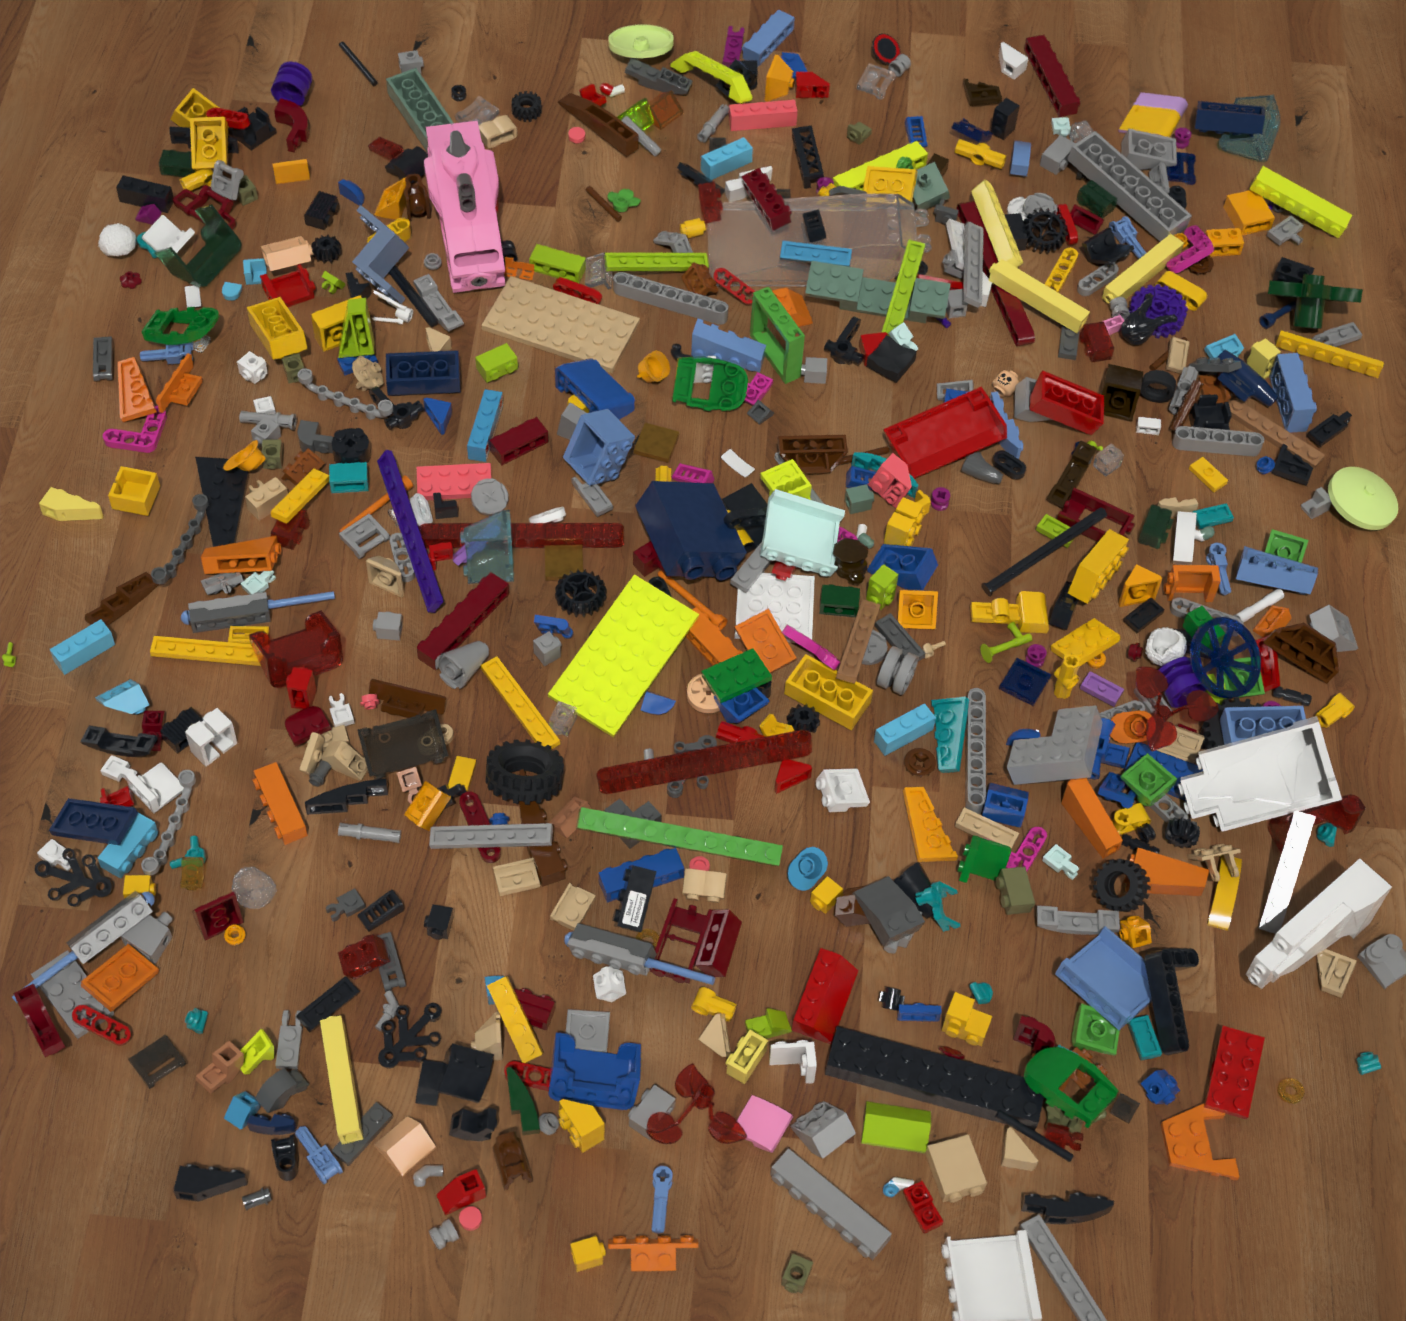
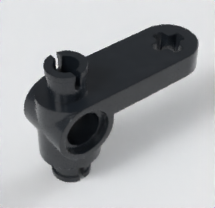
M853 316L836 342L827 340L824 350L831 352L830 356L833 357L836 363H847L850 365L852 362L857 365L862 363L864 354L858 353V349L853 347L850 342L860 326L861 319Z
M377 386L369 390L370 397L377 406L382 400L390 401ZM416 401L413 404L410 402L406 404H393V412L387 416L388 419H385L384 423L389 430H392L394 427L399 429L409 428L412 425V421L418 418V413L424 411V407L420 401Z

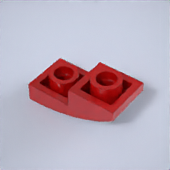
M777 561L772 569V573L776 574L775 578L786 581L787 577L792 579L793 572H796L797 567L788 566Z
M923 1180L903 1189L908 1205L923 1234L943 1225L944 1221L934 1206L933 1197Z

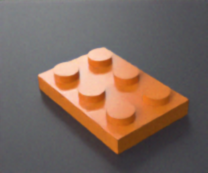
M769 608L734 627L746 650L754 648L770 673L797 659Z
M127 944L83 979L81 987L112 1012L155 977L159 969L130 944Z

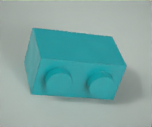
M367 462L329 464L331 493L369 491Z

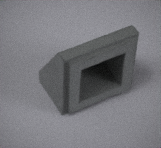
M758 400L747 414L758 424H762L772 417L774 412Z

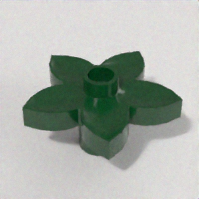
M1303 274L1302 283L1269 281L1268 294L1297 298L1293 326L1322 329L1325 300L1361 303L1363 289L1324 285L1325 276Z

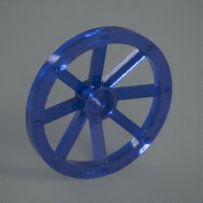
M1217 617L1208 620L1196 630L1191 641L1190 658L1194 673L1200 683L1210 693L1221 698L1231 699L1247 694L1257 683L1261 670L1260 651L1250 631L1240 622L1227 617ZM1215 625L1227 626L1221 647L1215 632ZM1235 630L1245 643L1229 650L1228 646ZM1207 631L1214 651L1201 644L1203 636ZM1247 648L1249 649L1251 665L1234 660V655ZM1200 651L1211 658V662L1204 667L1201 663ZM1230 666L1250 672L1249 678L1244 685ZM1214 667L1217 668V685L1206 674ZM1224 672L1238 690L1230 691L1224 689Z

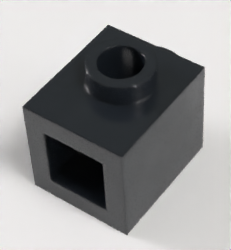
M432 904L430 915H426L424 920V927L427 928L428 936L437 940L442 938L448 939L454 919L453 908Z

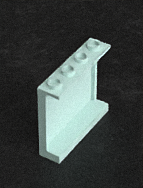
M775 489L768 498L760 556L766 557L771 561L782 562L788 566L802 568L804 571L819 573L821 576L831 577L838 568V566L834 565L835 556L833 555L834 544L837 543L839 523L844 518L845 510Z

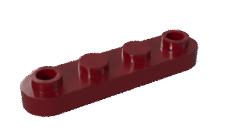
M471 791L463 793L459 798V804L468 826L490 825L478 795ZM468 803H473V805L467 806ZM500 847L478 848L482 860L486 863H494L501 857ZM490 852L494 853V855L488 856Z

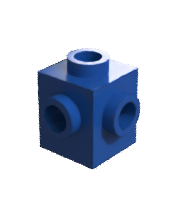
M1156 1070L1141 1083L1147 1092L1149 1100L1156 1105L1170 1104L1176 1099L1175 1095L1180 1091L1177 1081L1166 1070Z

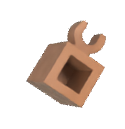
M416 766L397 772L402 792L409 790L408 801L410 804L412 803V796L419 792L417 787L422 786Z

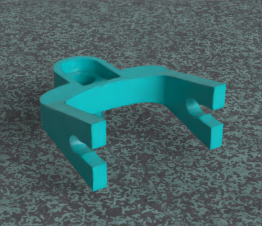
M938 881L932 883L931 887L925 888L924 891L917 892L915 896L918 905L921 906L928 903L932 907L935 920L943 932L950 930L948 925L956 929L960 927V923L945 916L942 898L947 897L946 892L950 895L958 894V891Z

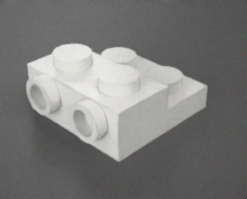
M858 769L823 770L817 777L816 787L822 791V804L828 808L829 812H846L849 807H867L870 803Z

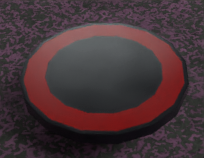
M884 33L874 38L872 50L880 62L889 65L900 55L899 44L892 36Z

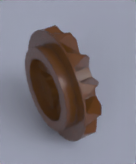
M1208 255L1199 260V264L1196 262L1189 266L1188 269H1191V273L1197 272L1198 275L1200 273L1205 275L1207 272H1211L1214 261Z
M915 748L906 754L904 764L906 771L911 772L912 776L918 775L921 778L924 775L929 776L934 771L936 759L930 751L923 748ZM917 760L924 762L922 767L921 765H916Z

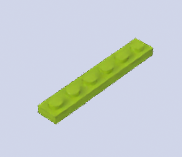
M908 240L882 332L889 333L904 322L925 250V243Z
M605 253L604 255L606 271H687L693 263L704 264L709 269L707 253Z

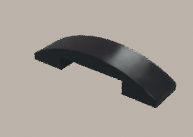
M89 725L80 742L90 748L113 755L142 757L150 754L158 737L139 733L137 737L109 733L106 728Z

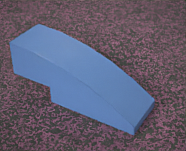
M1014 140L1010 174L1027 176L1031 151L1030 142Z

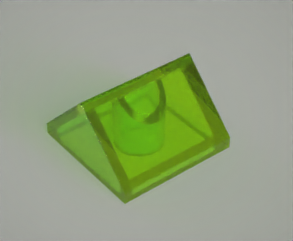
M647 98L638 101L617 116L620 120L628 116L642 130H645L654 123Z

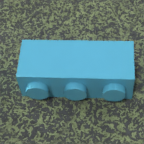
M743 137L701 156V171L706 177L713 180L752 162L753 147Z
M100 619L50 649L55 664L65 675L113 647L115 642L111 631Z
M924 703L876 729L874 742L884 756L932 731L936 717Z
M138 813L120 845L108 844L97 859L101 868L121 879L125 873L131 870L136 859L144 854L147 845L156 839L158 834L156 823Z

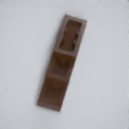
M144 572L116 587L115 594L103 599L100 607L85 614V621L92 625L101 619L107 626L136 606L159 584L154 583L151 575Z

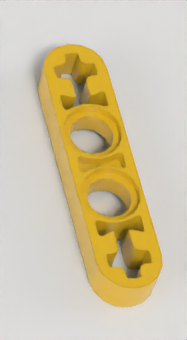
M1066 248L1062 252L1044 285L1049 288L1052 286L1054 287L1053 290L1058 293L1060 292L1077 262L1078 251L1076 249ZM1059 266H1066L1068 269L1062 270ZM1059 277L1061 281H1055L1053 278Z

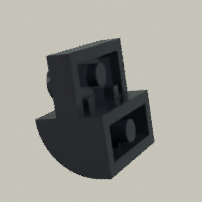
M416 146L414 149L408 148L398 157L392 159L385 166V169L388 173L397 175L399 181L409 174L423 176L425 174L424 159L428 157V154L419 146Z

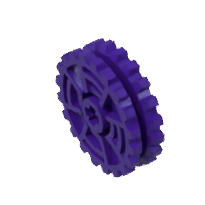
M1156 284L1155 287L1152 285H1148L1147 288L1141 287L1140 292L1136 291L1134 296H1132V303L1129 306L1130 314L1136 311L1146 300L1145 295L1151 293L1154 297L1151 307L1147 310L1146 318L1155 319L1159 316L1173 314L1178 318L1177 322H1168L1158 326L1152 335L1155 338L1160 336L1168 338L1169 334L1173 336L1176 331L1179 332L1181 326L1184 325V319L1188 307L1185 306L1186 300H1182V295L1176 294L1175 289L1170 290L1169 286L1166 285L1164 287H1161L1160 284Z

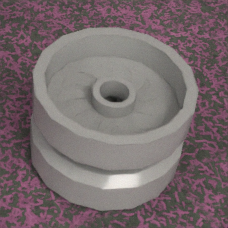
M892 646L881 667L877 685L887 689L893 683V692L904 695L914 676L919 656L909 652L903 658V649Z

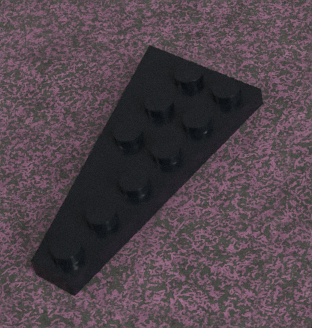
M195 457L202 494L207 496L209 503L206 508L213 547L236 543L250 471H244L238 467L225 471L223 467L229 459Z

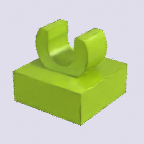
M326 271L322 275L327 280L323 282L322 288L326 290L331 285L329 292L332 294L336 292L337 287L343 289L346 284Z

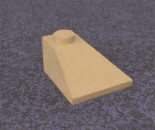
M381 556L368 558L366 565L369 583L399 597H403L402 574L397 564L390 558Z

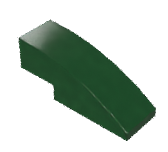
M507 1067L511 1115L520 1114L522 1135L540 1133V1127L532 1098L520 1077L511 1067Z

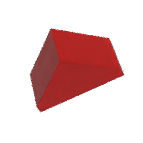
M888 333L860 335L859 349L861 354H864V366L867 365L868 356L879 347Z
M783 758L775 783V793L778 794L811 778V765Z

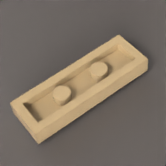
M965 807L955 824V827L971 835L1009 846L1011 850L1019 836L1018 832Z

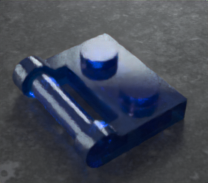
M964 118L959 122H954L951 127L979 143L988 142L993 134L988 130L984 131L972 125Z
M1176 152V166L1166 167L1168 180L1186 182L1188 185L1195 184L1194 163L1196 162V156L1191 153ZM1184 161L1188 164V174L1184 173Z

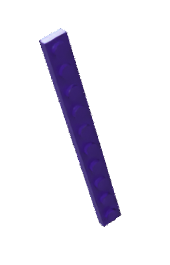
M385 450L377 463L427 611L435 613L443 603V597L440 593L393 452Z

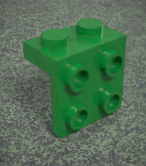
M973 835L971 843H966L963 855L966 856L965 861H960L957 872L961 873L959 881L967 883L970 873L996 881L1000 871L1006 869L1011 854V847Z

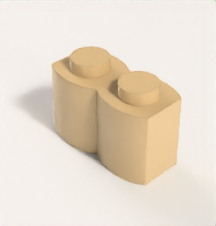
M507 115L498 116L493 121H486L479 125L481 140L487 148L496 147L502 142H508L517 137V127Z
M685 869L683 895H686V899L699 900V897L707 898L708 902L719 903V900H724L727 873Z

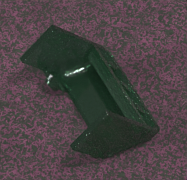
M212 204L195 210L205 223L200 234L206 244L187 265L172 247L155 252L156 256L172 275L196 287L207 286L241 249L240 239Z

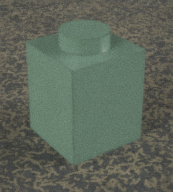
M867 484L846 489L844 500L849 513L854 514L871 510L874 494L869 490Z

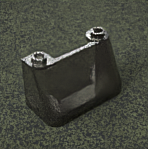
M436 709L427 711L422 716L419 714L403 720L379 726L376 725L372 729L366 727L357 730L369 777H374V780L385 778L386 773L432 761L433 765L445 762L444 758L448 757Z

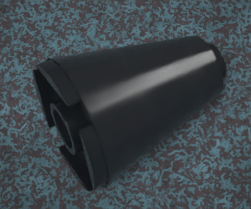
M916 862L905 870L899 878L897 877L894 882L914 902L919 912H922V916L926 919L930 917L935 919L932 907L928 903L920 906L916 901L915 894L917 892H922L925 888L931 887V882L922 864Z

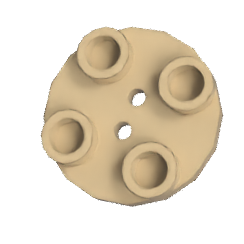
M359 356L353 362V373L358 380L356 384L357 389L362 387V391H365L375 386L379 388L383 385V377L380 372L382 369L377 362L373 363L363 356Z

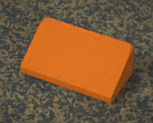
M1272 605L1255 626L1253 632L1261 637H1266L1275 629L1286 627L1291 620L1289 608Z

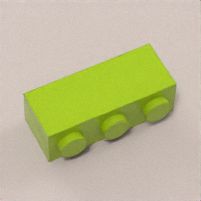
M536 244L529 258V263L534 264V272L555 278L563 277L577 283L580 282L586 270L585 257Z

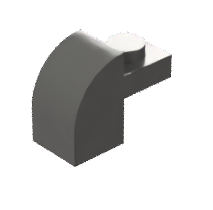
M300 420L297 433L301 450L305 452L309 448L314 453L318 451L333 454V437L320 435L318 422Z
M284 1068L272 1075L262 1085L255 1099L267 1113L283 1108L291 1095L305 1091L309 1083L296 1069L287 1072Z

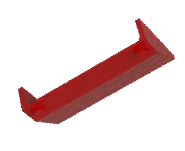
M981 386L883 429V432L893 453L907 464L909 474L915 479L1006 439L1007 424Z

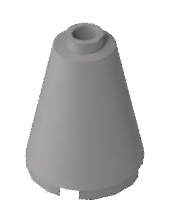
M475 641L439 655L435 660L436 669L439 668L441 671L439 676L451 688H462L487 659L489 648L485 643Z

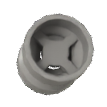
M900 54L889 64V71L892 75L899 77L905 70L910 68L911 61L905 54Z
M1117 297L1110 301L1112 317L1121 315L1126 320L1129 316L1127 300L1124 297Z
M449 1219L442 1222L439 1229L434 1227L428 1230L438 1250L444 1248L446 1242H454L459 1239L457 1231Z

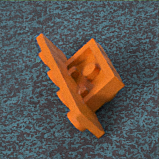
M187 353L185 358L181 360L171 379L165 384L162 392L158 394L156 404L158 405L159 412L163 413L170 402L188 405L203 382L202 377L189 374L193 369L191 354Z
M668 1235L658 1236V1239H649L648 1236H636L635 1239H626L625 1236H614L613 1239L608 1240V1249H631V1271H676V1248H698V1239L692 1235H682L680 1239H671V1236Z

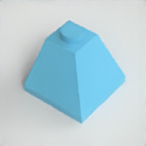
M131 679L95 697L105 707L129 714L134 713L135 715L142 713L146 710L145 707L149 705L140 685Z

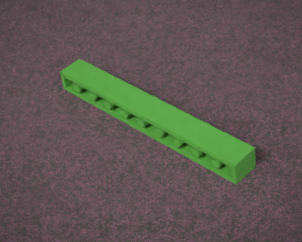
M583 807L579 808L576 829L775 867L780 865L783 845Z

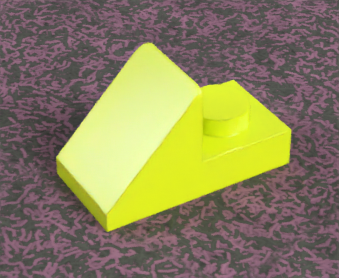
M260 1029L240 1050L244 1054V1063L241 1067L243 1074H250L263 1060L274 1059V1045L263 1029Z

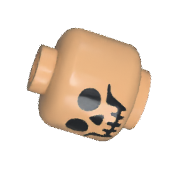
M1001 371L993 380L994 392H998L1000 397L1011 396L1015 391V386L1019 383L1018 375L1013 371Z

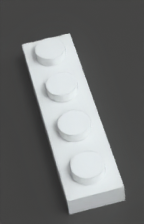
M949 219L946 226L951 248L956 253L955 265L956 268L964 271L965 226L963 223Z

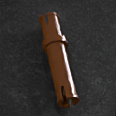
M1193 380L1187 394L1183 396L1184 400L1169 427L1170 430L1175 432L1178 427L1183 426L1194 403H1197V397L1204 384Z

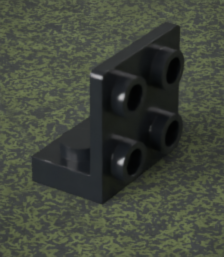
M1106 228L1082 243L1088 262L1107 264L1108 266L1115 264L1118 259L1128 256L1129 252L1134 250L1133 245L1116 244L1112 228Z

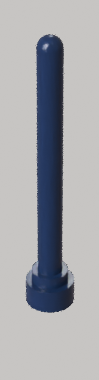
M1296 300L1273 314L1266 313L1262 315L1259 319L1261 326L1265 329L1273 326L1276 319L1295 309Z

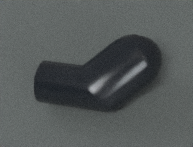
M680 344L672 345L671 355L676 361L678 357H693L692 355L683 354Z

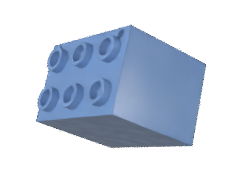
M609 409L582 414L563 458L589 485L615 480L626 461V456L632 447L635 436Z

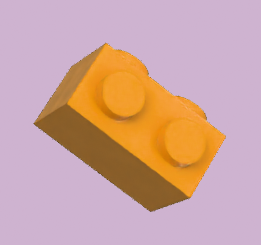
M1240 228L1206 230L1205 235L1214 246V251L1209 255L1210 257L1241 255L1244 240Z

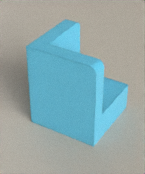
M265 259L243 260L246 285L261 284L260 276L267 274Z

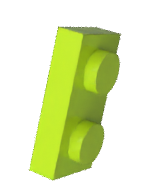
M1046 514L1037 525L1036 531L1054 539L1070 527ZM1072 539L1063 546L1068 548L1074 541V539Z

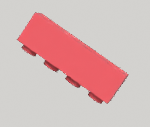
M795 100L729 105L728 120L731 131L796 126L798 111Z

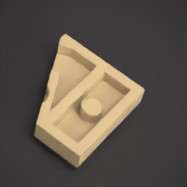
M1324 949L1316 954L1321 990L1342 998L1357 960Z

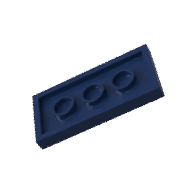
M68 798L50 827L49 832L52 836L120 845L138 812L134 807Z

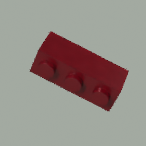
M537 417L526 420L524 423L490 439V452L502 466L549 443L548 430Z
M712 910L695 964L706 975L726 977L742 925V921L730 910Z

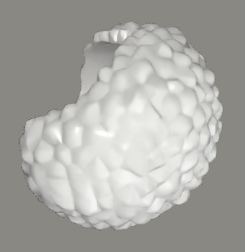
M119 223L108 225L99 236L98 246L107 256L127 255L135 249L136 235L126 225Z
M1168 627L1158 628L1151 632L1147 639L1145 654H1147V657L1153 664L1162 667L1166 663L1185 655L1187 641L1183 634L1177 630Z

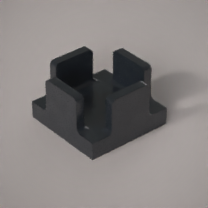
M246 107L237 111L248 115L250 120L248 127L244 129L230 127L228 129L231 136L237 138L240 143L251 151L277 134L276 128L270 124L269 115L259 107H256L255 112L251 114L248 113V108Z
M1217 394L1200 395L1198 403H1194L1188 415L1191 427L1230 430L1229 422L1232 414L1229 402L1217 403Z

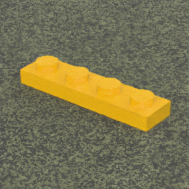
M313 469L271 510V517L287 524L329 482V475Z
M508 976L487 985L522 1062L527 1063L543 1055L544 1053Z

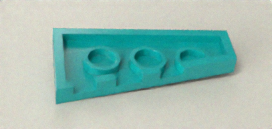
M965 696L931 700L934 707V716L936 717L935 739H937L938 743L936 748L938 770L942 773L960 772L969 699Z

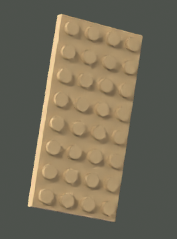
M510 276L484 320L482 330L574 361L592 358L597 360L605 371L613 373L640 323V318Z

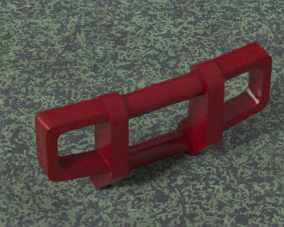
M208 185L202 187L199 195L184 189L173 198L174 205L188 216L192 215L206 224V227L221 235H226L236 226L235 219L229 215L234 202L216 193ZM209 196L222 204L220 210L210 218L197 211L206 204ZM185 197L193 199L187 206L180 202ZM224 219L230 222L223 228L218 226Z

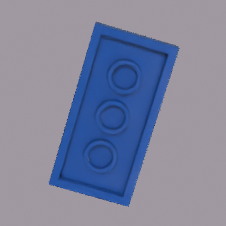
M1137 742L1125 771L1148 753L1177 778L1176 783L1167 794L1187 802L1185 795L1180 794L1178 784L1181 783V777L1202 772L1203 769L1199 770L1198 765L1157 751L1156 748L1144 743Z

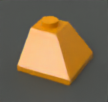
M776 54L766 76L764 100L766 102L788 95L790 88H793L795 83L793 70Z

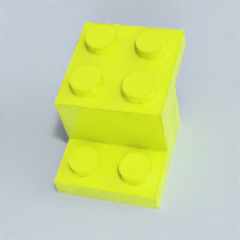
M793 459L761 472L760 478L770 490L769 496L777 489L811 500L812 485Z

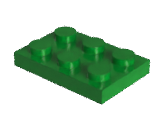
M754 648L701 671L702 677L720 704L772 681L771 673Z

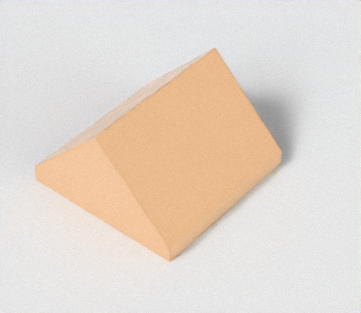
M408 1116L374 1144V1147L402 1177L436 1149L435 1144L421 1123Z

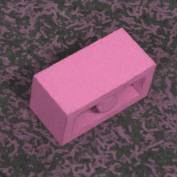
M1121 315L1101 322L1100 330L1105 336L1121 331L1125 320Z

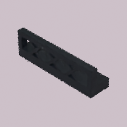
M812 125L792 128V141L804 189L811 188V179L824 177ZM809 132V135L804 137L800 133ZM806 143L812 145L810 149L804 148L803 146ZM809 155L815 157L813 162L807 160ZM812 168L819 170L816 173H810L809 171Z

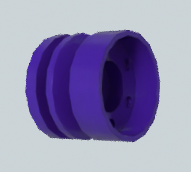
M284 62L280 66L271 87V94L274 99L279 102L281 98L292 101L299 106L302 105L313 81L311 72L298 62Z
M1180 657L1166 663L1157 671L1154 677L1160 689L1165 691L1164 695L1169 704L1174 708L1183 707L1194 702L1207 689L1206 683L1201 675L1197 673V669L1189 657Z

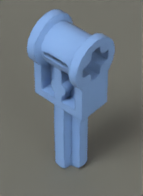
M1127 216L1122 217L1119 221L1109 223V228H1112L1113 235L1120 244L1127 243L1128 245H1133L1134 250L1132 251L1139 259L1146 254L1136 239L1138 232Z
M193 343L166 345V349L141 351L140 359L141 361L166 359L168 364H178L185 358L187 353L191 354Z
M1213 543L1209 548L1210 553L1206 556V562L1209 565L1219 566L1221 579L1219 591L1221 594L1227 595L1231 593V588L1226 572L1228 565L1225 556L1226 547L1221 543Z
M306 1126L299 1127L295 1135L308 1152L307 1161L322 1184L325 1185L327 1180L337 1173H343L341 1166L327 1146L320 1147Z
M659 1166L653 1172L655 1194L651 1230L657 1234L664 1233L668 1191L672 1187L673 1174L671 1169L666 1166ZM661 1177H665V1182L660 1181Z

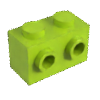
M507 343L475 357L476 369L486 383L518 369V357Z
M883 564L869 579L866 600L881 604L880 610L886 605L889 606L895 596L899 574Z

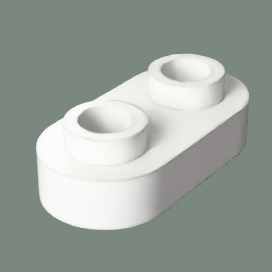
M416 493L409 501L417 525L426 528L433 522L430 507L426 498Z
M557 507L529 518L531 526H535L538 529L545 527L547 522L563 520L566 512L564 507Z

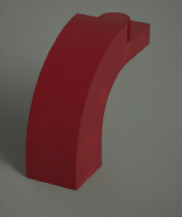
M280 98L274 109L275 119L278 123L292 127L286 142L288 151L294 153L297 147L301 145V142H308L309 126L307 115L296 103Z
M34 984L13 993L44 1057L56 1054L65 1048Z

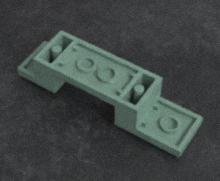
M811 261L805 296L840 301L839 309L886 317L896 283L863 277L864 269ZM916 278L904 320L926 324L927 316L945 319L951 284Z

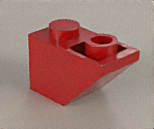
M796 72V98H829L830 83L813 72Z
M474 1169L453 1179L436 1196L444 1215H448L486 1198V1192L477 1169Z

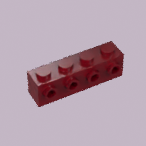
M758 168L741 176L745 191L773 231L791 223V209L788 205L785 206L781 194H777L774 184L769 183L770 181L766 173H763Z

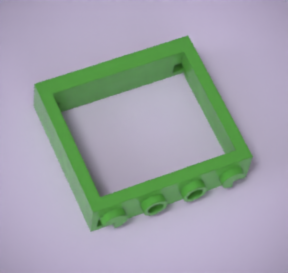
M769 286L754 292L750 336L753 340L766 345L765 357L785 384L801 378L805 335ZM768 318L786 341L785 350L767 327Z

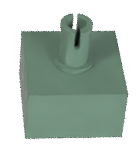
M935 162L917 170L918 174L913 201L919 213L939 204L941 199L947 200L950 198L949 190Z

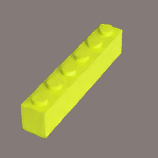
M915 141L886 155L879 156L870 162L852 168L847 172L838 174L833 177V182L836 187L844 186L863 190L867 166L896 168L897 162L901 157H909L912 160L913 169L917 170L927 165L928 153L918 141Z
M1262 166L1249 190L1338 239L1352 217V214Z

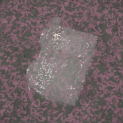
M605 252L586 258L585 285L592 288L604 284L607 289L612 288L613 275L612 271H606Z

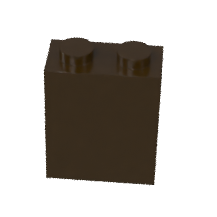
M1108 364L1101 395H1104V415L1128 421L1133 420L1141 391L1143 371Z

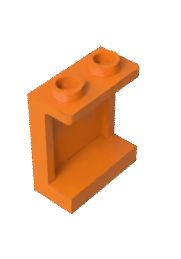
M1173 565L1171 572H1168L1167 583H1164L1163 587L1164 594H1167V601H1172L1174 593H1204L1205 602H1213L1221 582L1219 566Z

